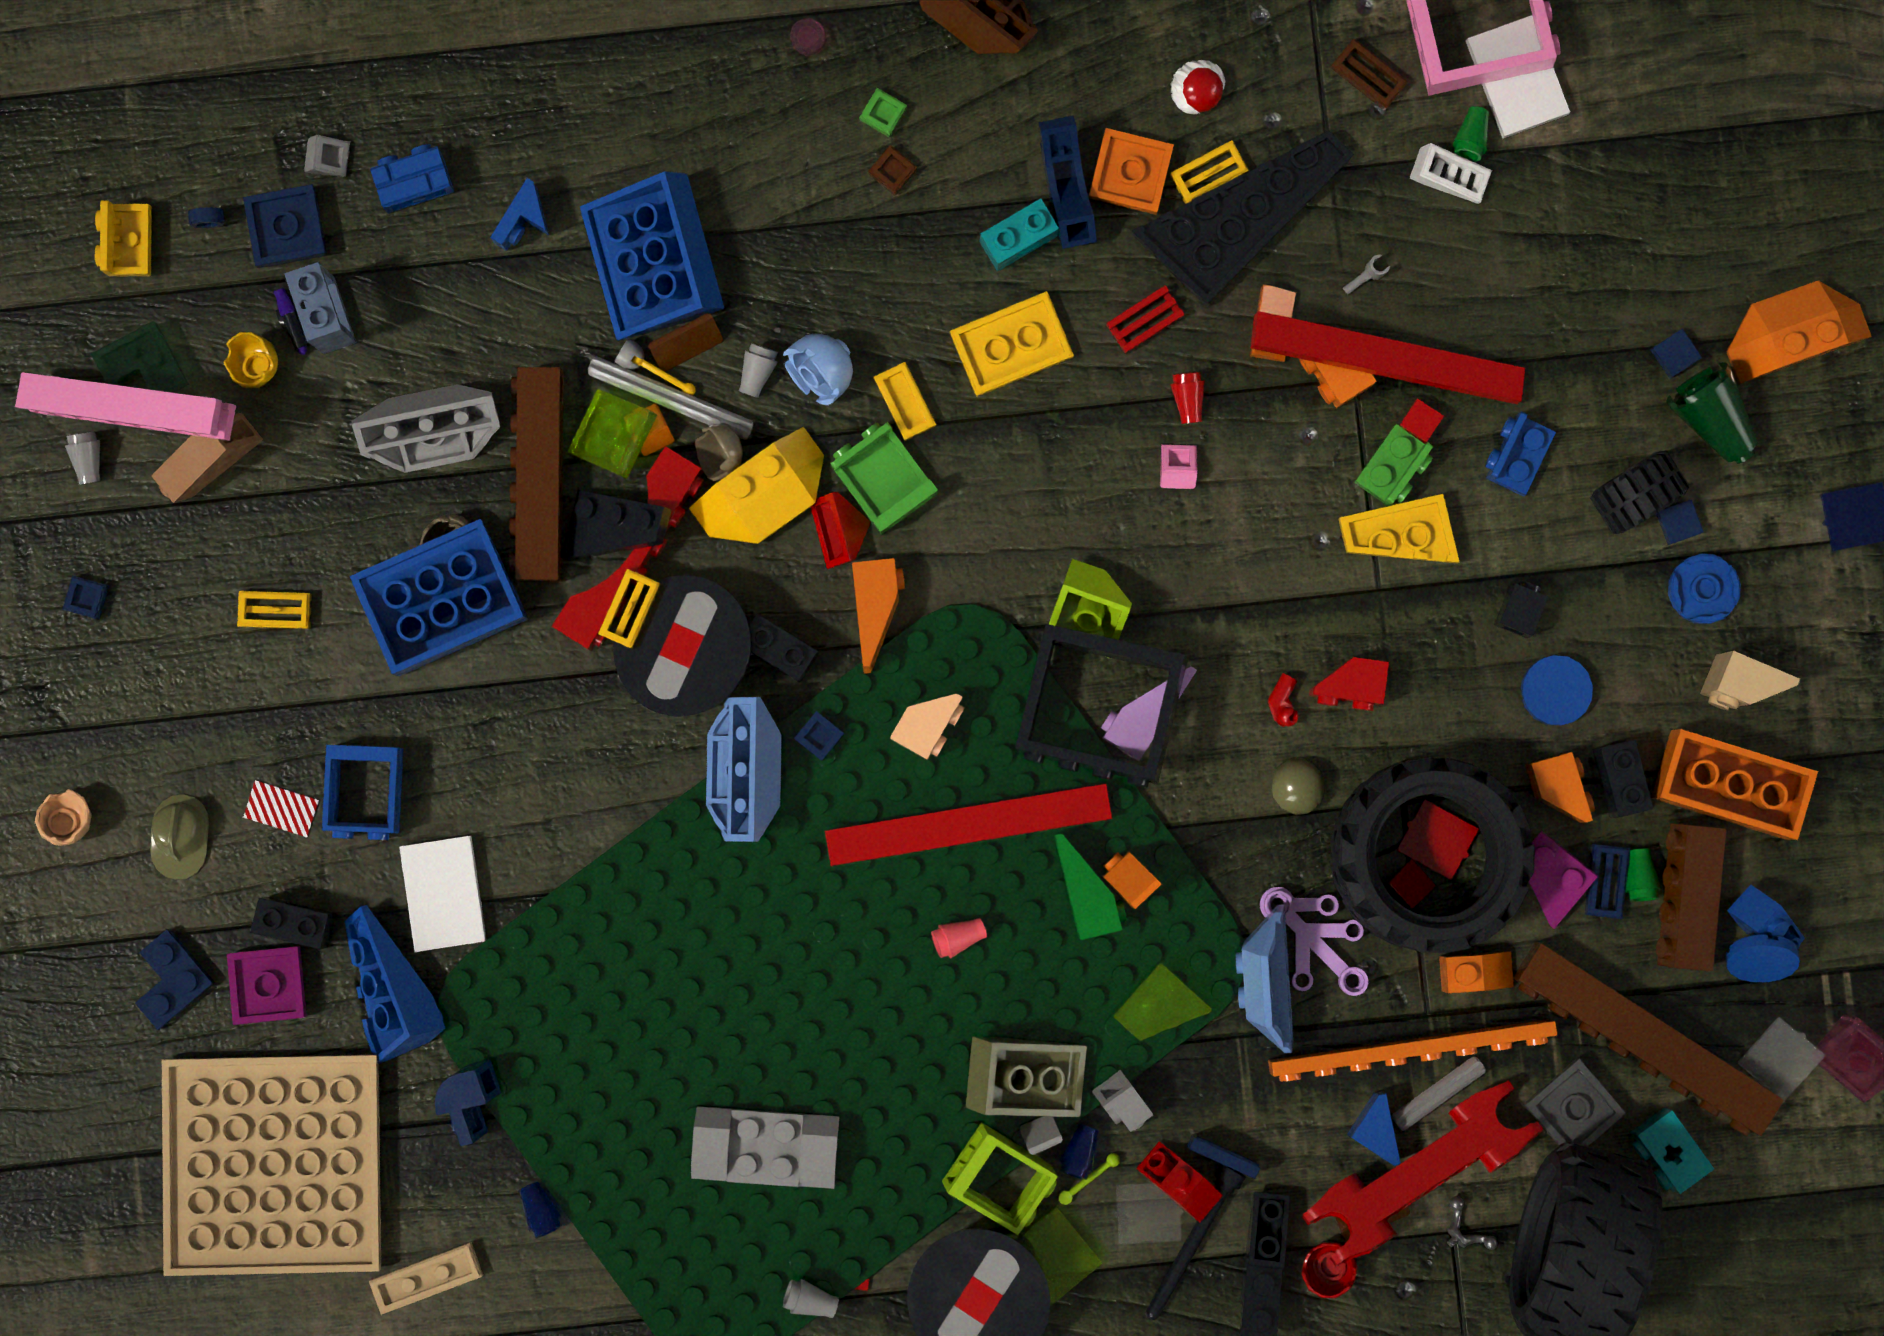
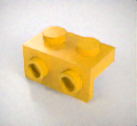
M101 200L100 210H97L95 214L96 229L100 231V245L95 247L96 265L100 266V271L108 276H151L152 206L149 204H113L109 200Z

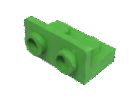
M1395 424L1354 483L1386 506H1390L1395 500L1401 503L1413 487L1408 482L1414 473L1418 472L1421 475L1432 461L1433 457L1429 455V452L1433 445L1429 442L1424 444L1405 429Z

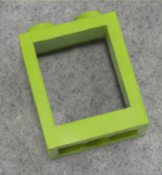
M981 1122L943 1178L942 1183L948 1194L1019 1235L1024 1227H1028L1033 1222L1037 1213L1036 1208L1043 1198L1049 1197L1054 1191L1058 1175L1051 1164L1035 1154H1030L1025 1148ZM996 1146L1036 1170L1010 1211L969 1188Z

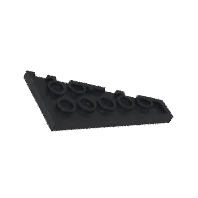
M1328 130L1298 145L1289 152L1259 165L1256 169L1192 199L1191 202L1159 216V218L1148 224L1141 225L1132 230L1131 234L1193 295L1207 306L1336 175L1354 154Z

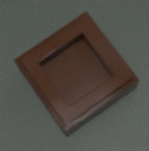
M890 145L868 170V174L895 196L917 171V167Z

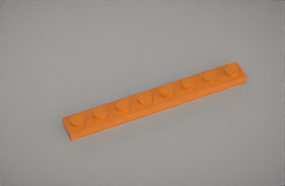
M1546 1019L1268 1060L1270 1074L1273 1077L1279 1076L1280 1082L1301 1079L1300 1073L1315 1071L1316 1077L1336 1074L1337 1067L1350 1066V1071H1362L1372 1069V1062L1385 1061L1386 1066L1407 1064L1406 1057L1420 1056L1421 1061L1437 1060L1442 1058V1052L1455 1050L1456 1056L1472 1055L1478 1053L1477 1047L1491 1045V1051L1513 1048L1512 1042L1526 1040L1527 1046L1548 1043L1547 1037L1557 1036L1555 1021Z

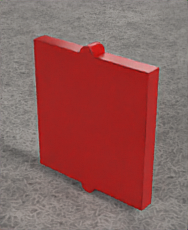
M1423 799L1412 821L1406 823L1408 829L1396 851L1452 880L1463 858L1469 856L1467 850L1479 829Z

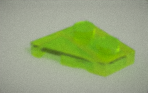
M1159 963L1113 1017L1141 1041L1199 1016L1209 1014L1212 1008L1164 965Z

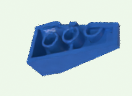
M360 906L344 922L351 961L354 966L359 967L361 986L356 987L358 999H365L368 1019L362 1020L364 1033L372 1054L377 1055V1063L380 1064L429 1043L446 1028L443 1023L442 1013L438 1009L431 992L368 906Z

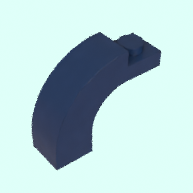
M1074 116L1039 122L1044 171L1054 219L1059 227L1058 235L1062 249L1097 242L1094 214L1085 185Z

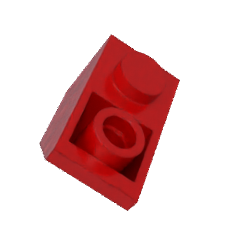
M1357 657L1350 658L1310 688L1309 696L1318 697L1317 704L1338 706L1339 700L1353 702V709L1373 711L1374 705L1384 704L1389 662Z
M1160 1141L1136 1168L1199 1223L1223 1196L1205 1177Z

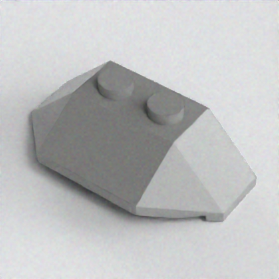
M459 384L388 398L352 420L351 423L360 455L369 459L371 457L384 465L404 473L474 459L487 444L491 436L500 428V421L492 392Z

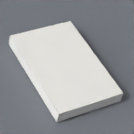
M1533 15L1466 40L1474 65L1541 50ZM1554 68L1482 84L1502 139L1567 116L1570 113Z
M472 836L400 846L414 951L420 952L486 941Z

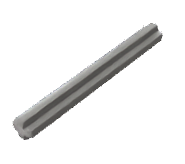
M595 356L589 364L588 374L594 378L707 425L719 424L729 426L741 439H748L752 432V420L598 356Z

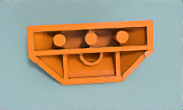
M1818 280L1751 304L1726 352L1739 385L1863 341L1872 336L1860 304Z

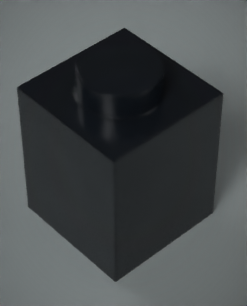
M1521 581L1520 585L1515 583L1509 586L1494 625L1524 638L1532 637L1548 596L1540 593L1541 587L1526 581Z

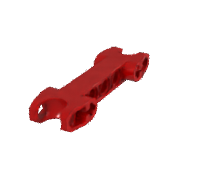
M1509 1080L1490 1089L1475 1093L1449 1111L1448 1114L1457 1127L1366 1187L1356 1173L1349 1175L1329 1188L1323 1197L1302 1215L1307 1225L1330 1216L1340 1218L1347 1224L1350 1232L1349 1240L1337 1249L1330 1258L1335 1267L1354 1258L1367 1255L1392 1239L1397 1233L1388 1219L1461 1171L1481 1160L1488 1172L1493 1173L1515 1159L1528 1143L1542 1133L1544 1129L1538 1121L1517 1130L1506 1128L1498 1121L1496 1107L1515 1089Z

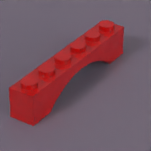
M665 446L646 475L648 504L671 509L667 526L668 530L670 525L676 528L686 512L682 506L689 495L694 498L698 494L705 480L701 478L704 472L700 467ZM664 538L662 545L633 549L620 568L605 581L587 591L570 596L551 627L592 651L595 645L600 648L607 638L598 633L626 570L629 569L646 577L648 569L645 568V565L651 556L658 557L666 545L667 539ZM631 580L616 617L619 618L627 607L629 599L626 598V595L632 586H636L638 581Z

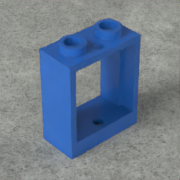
M326 745L322 831H332V838L354 839V832H368L367 839L389 840V833H399L404 748ZM341 760L390 762L387 824L338 822Z

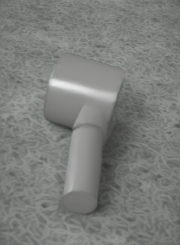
M1382 255L1373 256L1366 264L1365 270L1342 288L1347 295L1370 279H1381L1389 271L1390 265L1384 271H1377L1373 266V263Z

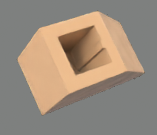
M953 694L907 707L890 739L928 760L930 754L937 757L947 740L946 737L942 736L948 723L955 726L965 707L959 704L962 696Z

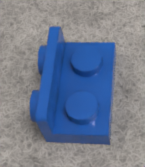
M1521 411L1514 418L1509 416L1500 433V436L1504 437L1503 443L1499 450L1496 448L1492 450L1485 467L1490 469L1486 479L1524 497L1556 432L1528 419V414Z

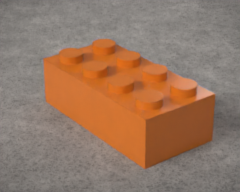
M1677 729L1670 732L1651 798L1778 838L1798 840L1818 771L1683 729Z

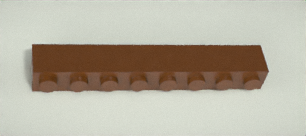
M1534 943L1513 976L1514 980L1521 983L1518 990L1534 1000L1541 996L1551 1003L1548 1007L1550 1011L1565 1020L1570 1015L1580 1021L1578 1029L1594 1039H1597L1600 1034L1611 1042L1608 1046L1609 1049L1625 1059L1631 1054L1641 1061L1638 1066L1640 1069L1655 1078L1662 1074L1671 1080L1668 1087L1686 1098L1690 1093L1701 1100L1698 1105L1715 1117H1718L1720 1113L1731 1119L1729 1126L1748 1137L1750 1132L1762 1136L1784 1101L1770 1090L1542 943Z

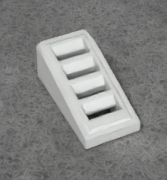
M1430 143L1420 148L1410 179L1478 204L1481 203L1492 170ZM1433 159H1434V160H1435L1434 165H1433V167H1432L1431 172H1429L1430 166H1431L1432 161H1433ZM1445 163L1449 166L1447 168L1445 177L1442 178L1440 177ZM1459 168L1462 169L1458 184H1456L1454 179ZM1471 173L1476 176L1472 188L1469 190L1466 186Z

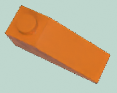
M894 558L852 563L864 674L872 673L899 602L898 590L905 589L903 568L896 569Z

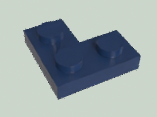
M166 929L139 952L162 979L135 1002L157 1030L162 1029L215 984L214 980L171 929Z

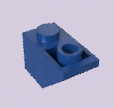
M1750 885L1727 910L1738 926L1749 936L1764 934L1768 935L1769 939L1778 940V936H1782L1794 942L1798 949L1805 939L1784 908L1753 885Z

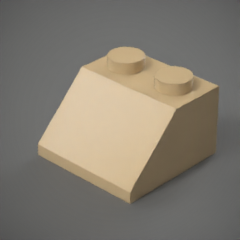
M1730 651L1715 656L1700 694L1709 697V704L1728 711L1729 707L1737 709L1739 706L1751 705L1798 685L1800 678L1738 652Z

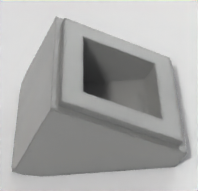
M320 135L310 137L307 142L304 172L346 177L350 142Z
M1042 1116L1020 1127L1024 1142L1029 1153L1032 1155L1062 1143V1136L1052 1116Z

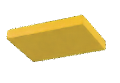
M1047 291L950 330V335L976 397L1074 358L1072 349Z

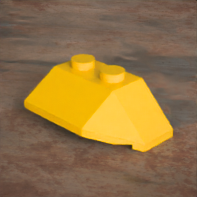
M802 427L773 442L718 481L689 509L710 538L759 544L816 503L824 454L807 430Z

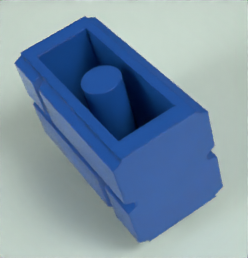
M430 144L421 145L411 150L412 155L400 159H398L397 155L387 156L377 161L378 166L370 168L381 205L387 213L454 192L443 154L438 146L432 148Z

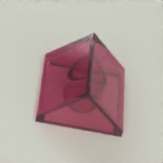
M1843 1014L1811 1052L1809 1057L1865 1103L1884 1089V1039L1858 1017Z

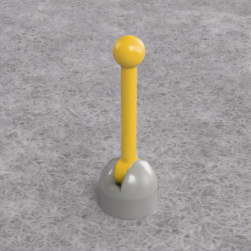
M629 338L626 340L614 363L629 370L642 366L680 388L682 392L692 396L695 394L696 388L692 383H683L644 359L642 347Z

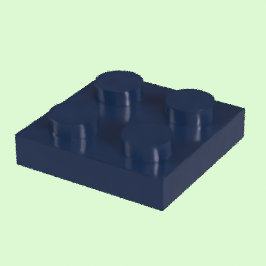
M313 184L243 197L254 262L257 268L327 256L317 195Z

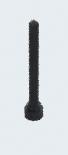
M1220 1164L1214 1175L1217 1177L1214 1184L1223 1196L1200 1223L1196 1221L1146 1309L1148 1319L1156 1320L1160 1316L1228 1194H1233L1235 1189L1239 1190L1246 1179V1176Z

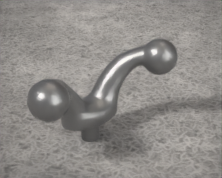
M1453 1197L1450 1200V1206L1454 1210L1451 1224L1447 1229L1452 1238L1447 1242L1448 1245L1453 1247L1458 1243L1464 1248L1472 1243H1484L1486 1248L1490 1250L1496 1249L1498 1239L1494 1236L1479 1234L1462 1235L1460 1225L1464 1201L1460 1197Z

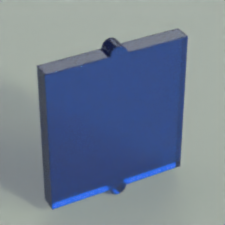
M1882 482L1820 495L1825 515L1823 525L1827 527L1832 551L1884 541V487Z

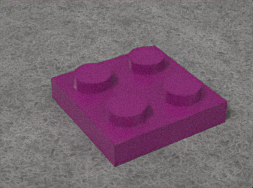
M300 946L227 954L233 1025L307 1017Z

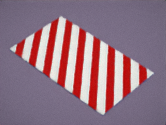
M255 780L243 818L307 837L319 800Z

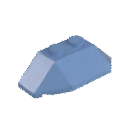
M761 697L727 698L723 710L719 713L707 734L706 806L715 823L722 831L721 835L725 841L758 842L780 807L782 735Z
M1277 905L1244 941L1242 952H1236L1237 974H1243L1244 987L1238 988V1001L1240 1009L1246 1008V1019L1284 1053H1292L1294 1039L1285 905Z

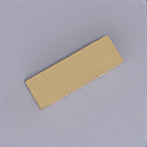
M472 1242L373 1278L369 1281V1284L382 1315L483 1276V1272Z

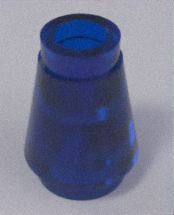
M1079 1124L1077 1131H1075L1059 1160L1062 1163L1060 1168L1062 1173L1082 1180H1087L1089 1172L1093 1173L1098 1130Z
M539 1182L532 1183L519 1190L528 1231H533L535 1238L543 1237L562 1227L559 1220L562 1216L543 1188H541Z

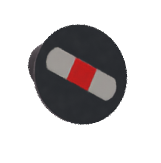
M693 575L667 577L656 581L661 585L633 648H628L614 641V662L625 689L644 707L673 717L700 714L724 702L741 683L751 658V631L741 606L733 595L721 585L712 580ZM650 586L642 590L622 637L627 639Z
M1003 1227L992 1229L972 1228L944 1236L922 1254L910 1276L907 1305L912 1325L918 1336H1042L1050 1315V1293L1046 1276L1037 1260L1036 1252L1024 1235L1021 1233L1017 1235Z

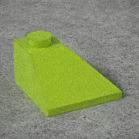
M1072 558L1049 625L1119 640L1132 603L1106 570Z

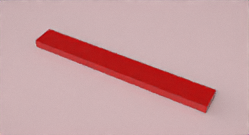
M1261 311L1254 315L1251 349L1512 404H1518L1522 401L1524 367Z
M1106 784L827 830L825 835L830 866L1108 820L1112 819L1107 786Z

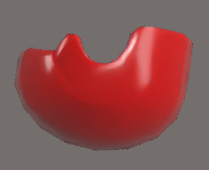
M1338 1242L1320 1243L1310 1249L1303 1263L1301 1273L1309 1291L1321 1298H1337L1345 1294L1353 1286L1356 1279L1357 1261L1355 1258L1335 1267L1330 1259L1331 1255L1343 1246Z

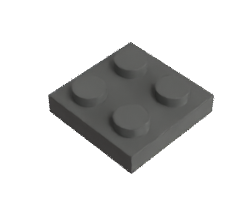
M1579 1058L1573 1060L1523 1104L1558 1146L1566 1142L1589 1146L1626 1114Z

